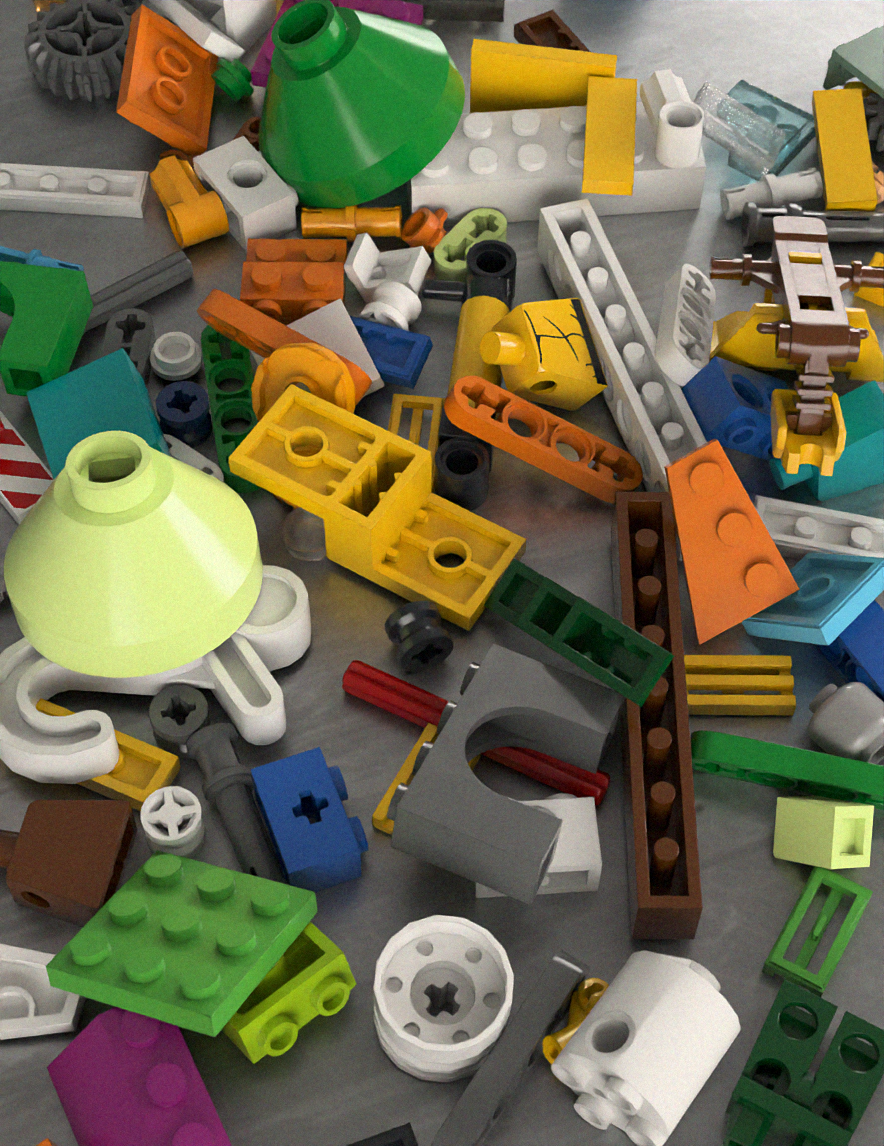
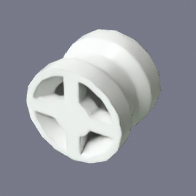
M385 281L378 285L372 295V302L366 304L359 318L409 331V325L416 321L422 311V306L418 296L411 289L395 281Z
M167 786L154 791L143 803L140 820L145 832L148 848L152 854L159 850L191 859L201 850L206 838V827L198 798L190 790L179 786ZM178 826H183V828L180 829L178 832Z

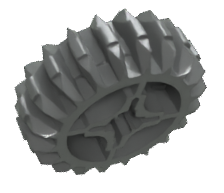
M66 0V3L61 5L50 3L49 12H37V21L28 24V34L25 36L26 43L24 44L28 67L32 71L33 78L39 81L42 89H51L55 97L67 94L71 102L75 101L79 96L87 97L90 102L94 96L103 95L109 99L112 91L120 90L131 16L135 12L134 7H124L121 0H113L111 2L107 0Z

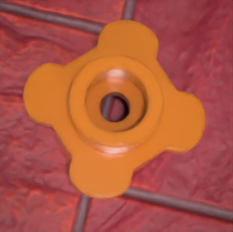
M426 207L418 209L405 222L401 231L402 240L410 245L409 248L423 246L427 253L434 252V248L446 236L443 223L448 213L443 208L436 210L435 213H432Z

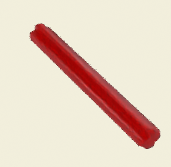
M353 660L342 678V688L345 692L423 728L428 723L438 727L442 712L449 702L360 660ZM499 747L481 753L564 793L572 794L577 798L594 797L595 806H598L603 801L610 787V775L600 769L594 774L532 749Z

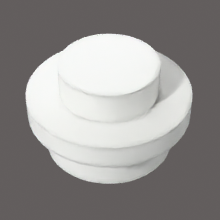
M169 332L156 340L150 353L151 367L155 374L163 379L171 381L184 380L193 376L202 365V352L199 345L188 334Z

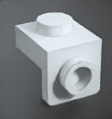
M363 233L356 236L344 264V270L365 303H371L372 295L376 288L385 281L401 283L418 296L431 259L423 246L379 252L369 234Z

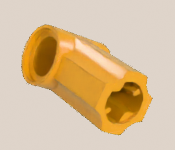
M175 155L160 160L155 170L149 174L151 186L166 210L171 231L180 248L184 249L228 233V218L219 196L213 190L209 192L205 190L187 160H179Z

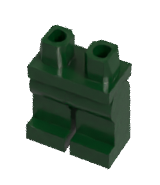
M784 979L742 1074L732 1092L726 1109V1113L730 1114L722 1143L723 1146H762L767 1135L788 1146H848L884 1074V1030L846 1011L818 1071L815 1072L809 1069L838 1006ZM796 1006L806 1009L811 1014L797 1008ZM858 1038H861V1039L866 1040V1041L869 1042L871 1045H869V1044H867V1043H865V1042L859 1040Z

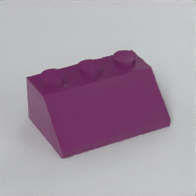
M114 1007L97 1015L47 1066L78 1146H232L177 1025Z

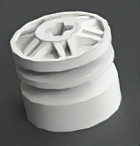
M434 915L410 922L387 942L376 962L374 1025L381 1048L399 1069L420 1080L446 1083L474 1075L505 1031L512 1004L514 974L505 949L487 929L463 917ZM446 1001L453 1004L452 1015L446 1011H442L437 1017L430 1015V1003L436 1007L443 1006Z

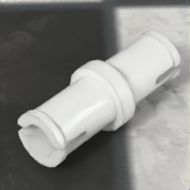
M816 167L776 177L774 174L763 175L759 182L730 189H721L720 203L724 216L726 215L727 220H732L735 217L742 216L746 202H755L757 207L782 208L787 203H797L813 198L818 199L823 194L822 179Z

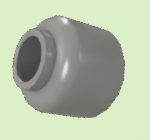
M850 682L839 688L834 684L824 687L809 705V710L814 713L807 728L811 740L826 754L878 764L884 758V702L861 682Z

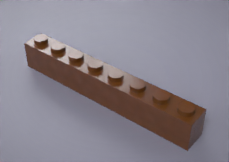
M616 492L611 524L615 619L674 655L642 707L625 697L620 714L631 939L694 940L703 905L674 517L669 492Z

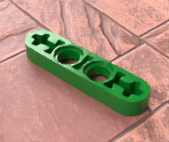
M208 325L202 331L200 341L218 464L222 470L225 484L236 493H250L258 490L260 487L230 472L228 461L229 456L259 422L252 408L251 386L254 376L249 349L220 334ZM229 343L232 359H221L219 344ZM227 378H237L244 382L240 389L232 392L223 391L217 387L219 382ZM233 418H244L251 422L247 429L240 432H230L223 428L225 422Z
M699 730L691 733L692 769L813 796L874 805L875 809L884 810L883 765L722 732Z

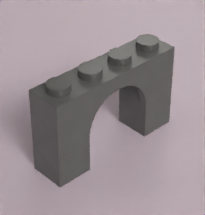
M492 644L481 664L475 662L470 664L461 685L460 695L462 697L459 702L456 703L450 700L445 706L438 723L437 734L439 736L434 743L425 741L420 748L413 766L412 774L414 778L410 785L400 783L393 794L387 812V818L394 820L391 847L531 905L553 861L563 820L489 789L474 775L468 762L475 756L494 748L523 747L544 753L596 774L615 736L625 697L613 689Z

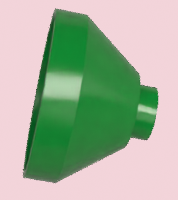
M330 0L301 1L289 8L274 25L271 38L275 49L272 54L259 125L258 143L264 160L285 183L289 184L296 191L299 202L318 208H342L376 199L400 187L422 171L439 154L451 138L464 108L465 87L463 78L445 45L431 30L415 23L345 7H334Z

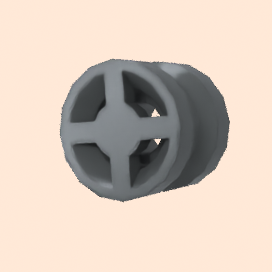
M173 685L161 690L153 698L149 706V719L158 748L178 756L179 759L191 758L186 749L188 738L200 729L212 725L209 718L208 703L204 695L196 688L190 686Z

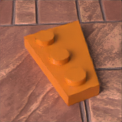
M714 438L664 466L676 534L679 538L686 589L689 593L695 638L698 645L800 590L718 439Z

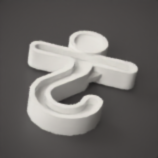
M263 565V579L259 596L243 624L226 641L206 655L188 664L157 674L140 677L110 678L75 672L48 660L28 642L26 637L22 638L0 654V759L13 772L40 783L75 784L105 775L114 769L119 759V749L112 720L106 713L98 710H86L68 716H49L36 709V704L40 698L48 700L55 694L67 690L156 696L161 690L173 685L207 688L212 691L241 736L247 742L255 745H268L276 742L285 733L287 723L282 690L269 671L291 665L303 656L310 645L312 629L309 597L303 581L290 570L276 565Z

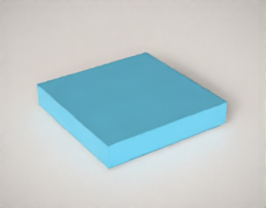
M808 552L790 570L800 590L741 623L749 636L829 646L884 590V558Z

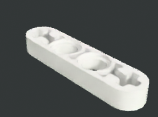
M684 264L665 283L655 347V359L661 370L673 382L683 387L709 363L716 292L712 283L700 270L690 264Z

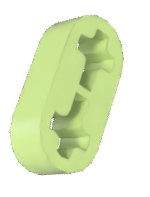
M479 208L468 213L434 248V273L436 278L439 280L465 282L466 255L474 244L484 240H497L506 243L507 220L505 216L492 208ZM464 255H465V262L462 261V260H460Z

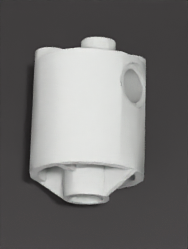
M646 950L635 952L630 956L551 1065V1070L555 1076L579 1096L574 1104V1108L583 1119L602 1130H606L611 1123L625 1131L629 1138L638 1146H663L741 1030L737 1014L728 1001L719 993L721 989L720 984L712 973L699 963L683 957L669 956Z

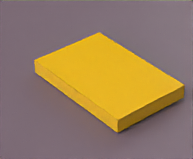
M474 39L471 48L470 113L587 106L588 77L615 78L617 55Z

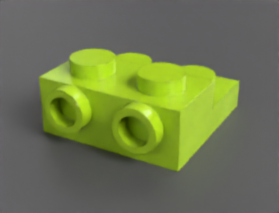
M310 921L222 1028V1031L253 1064L267 1054L270 1056L284 1054L296 1042L300 1028L318 1014L323 1016L336 1014L347 1003L350 990L357 984L344 952Z

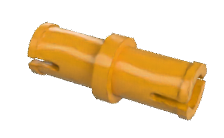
M358 205L345 206V208L312 209L303 207L301 212L303 239L346 237L347 242H354L356 236L363 233H368L370 237H401L403 228L401 205H396L395 207H358Z

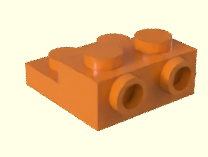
M248 239L246 261H243L240 301L286 326L340 298L345 306L346 272L344 264L347 259V239Z

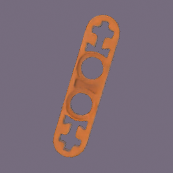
M212 289L196 310L198 315L214 330L264 358L270 357L276 349L286 344L316 343L321 345L218 289ZM335 353L347 366L353 380L356 406L373 384L372 380L355 363Z
M464 376L458 379L444 401L446 416L458 428L605 502L614 504L616 492H634L643 479L641 465L627 451L483 378ZM468 399L475 402L474 408L468 405ZM495 411L500 413L496 420L491 418ZM508 419H517L525 423L530 429L531 437H523L516 434L510 428ZM556 443H564L571 446L577 452L579 461H570L561 456L557 450ZM593 460L595 464L592 468H589L588 465ZM614 473L618 475L617 480L613 478Z

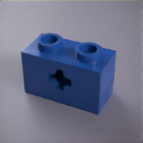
M320 747L250 769L258 808L280 868L289 885L316 893L362 877L360 853L369 850L366 835L358 816L347 817L342 801L348 800V793L342 773L338 765L328 768ZM314 818L315 823L310 824L309 819Z

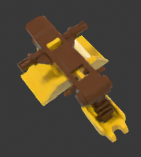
M777 216L772 220L773 248L772 256L768 260H752L751 254H743L742 259L714 258L712 256L710 258L709 280H740L741 286H749L750 281H753L764 287L765 291L763 303H754L749 312L735 311L717 321H713L709 362L716 356L761 371L795 370L799 381H794L795 390L775 389L772 392L770 413L772 454L775 458H781L782 466L786 473L798 474L800 464H812L819 468L820 475L832 476L834 462L839 460L844 450L846 428L838 395L832 391L829 383L826 382L834 383L832 372L845 373L846 379L851 381L870 382L875 380L876 382H884V356L879 347L875 330H872L866 310L845 308L841 292L849 289V292H858L860 287L884 288V267L862 266L861 260H852L850 265L833 264L824 221L812 217Z

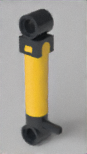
M484 240L474 244L469 249L466 255L465 282L428 278L423 281L422 296L424 299L461 302L447 396L458 379L464 376H477L499 387L502 385L503 375L500 365L488 364L482 360L480 342L485 333L491 331L496 323L512 311L516 286L517 258L512 247L504 242ZM468 399V405L474 408L475 402ZM444 405L439 428V448L435 455L436 495L471 512L483 505L487 499L489 472L491 473L495 446L451 423L445 414ZM495 411L491 418L496 420L498 412Z

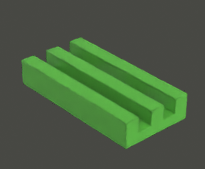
M815 866L769 953L762 972L771 977H774L775 973L786 978L787 981L797 986L800 985L821 998L865 911L873 891L827 868ZM821 883L831 887L832 890L795 963H792L783 957ZM845 894L855 900L818 974L815 975L806 969Z

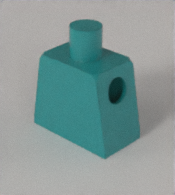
M875 380L839 397L846 428V439L841 457L838 461L834 462L832 476L820 475L819 468L812 464H800L798 474H789L785 472L781 458H772L769 460L770 469L777 485L781 489L805 480L815 499L826 501L884 483V394Z

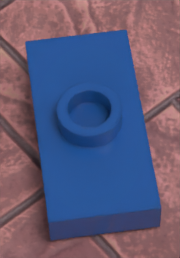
M350 316L382 381L414 389L433 347L430 336Z

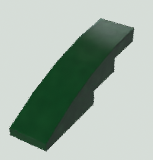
M515 558L484 604L485 607L640 707H642L674 657L672 653Z

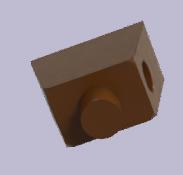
M35 800L28 805L20 832L0 829V867L7 868L6 882L14 901L22 907L84 927L121 888L138 830L131 803L123 800Z

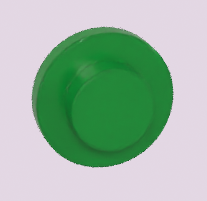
M220 58L216 62L218 68L211 76L230 98L238 102L244 95L249 98L254 93V89L250 85L252 82L251 72L239 60L234 58L231 62H228L226 59Z

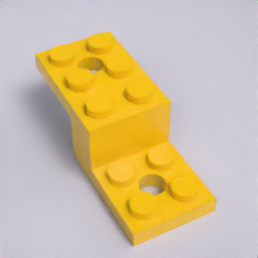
M290 384L228 458L230 472L324 519L326 556L328 559L411 602L424 600L433 602L437 606L442 618L468 631L486 608L484 604L514 558L519 561L526 552L525 538L432 493L431 451L293 384ZM310 444L321 448L317 454L306 457L293 452L297 447H304ZM453 553L461 556L465 561L455 568H446L439 565L435 560L441 555Z

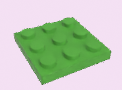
M156 850L46 965L50 986L216 1037L317 914L315 892Z

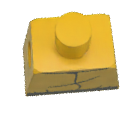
M580 298L520 304L496 323L491 331L485 333L481 339L480 355L482 360L488 364H499L507 391L522 399L576 411L608 387Z

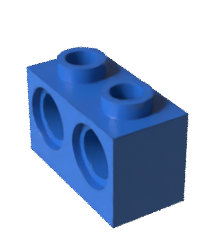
M715 356L681 389L706 441L709 442L715 438L718 439L723 447L768 461L775 458L772 454L771 396L775 389L789 390L786 382Z

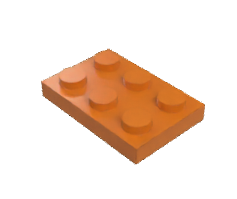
M141 4L131 16L116 113L189 156L203 154L207 150L215 88V80L211 74L217 69L216 62L218 61V56L201 47L181 28Z

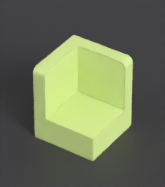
M821 796L777 797L773 854L778 859L827 869L870 867L874 805Z

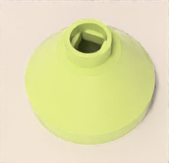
M126 431L100 432L76 444L67 456L66 466L21 521L6 550L4 560L6 589L17 623L28 642L40 654L59 666L75 672L99 677L127 678L157 674L188 664L206 655L226 641L243 624L257 601L263 579V565L256 525L249 508L242 498L219 479L149 447L141 437Z

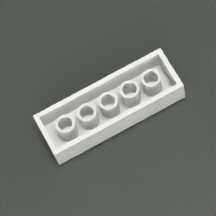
M636 102L632 196L582 193L586 106L475 112L461 115L454 133L444 148L422 171L408 180L406 185L410 216L418 209L424 207L428 208L432 213L443 208L448 213L443 227L456 226L468 213L479 208L498 210L505 216L507 222L535 221L540 218V208L586 198L589 199L596 216L700 209L706 163L701 146L697 162L689 167L671 168L660 163L655 157L656 137L642 102Z

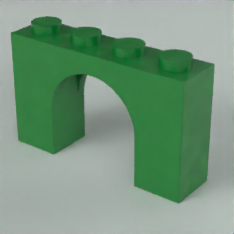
M0 261V312L12 317L0 348V374L7 394L27 397L26 392L69 372L93 309L84 271Z

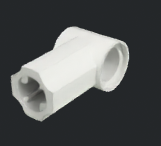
M671 69L654 71L649 79L641 82L640 98L656 137L655 157L667 167H689L696 163L699 158L704 111L700 106L691 102L681 77L675 76Z

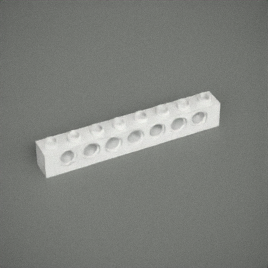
M586 198L540 208L537 252L559 299L580 298L608 384V387L601 392L629 453L641 465L643 471L642 481L647 492H669L664 466L707 443L680 386L661 370L655 359L657 339L589 199ZM675 528L677 558L679 561H683L679 538Z

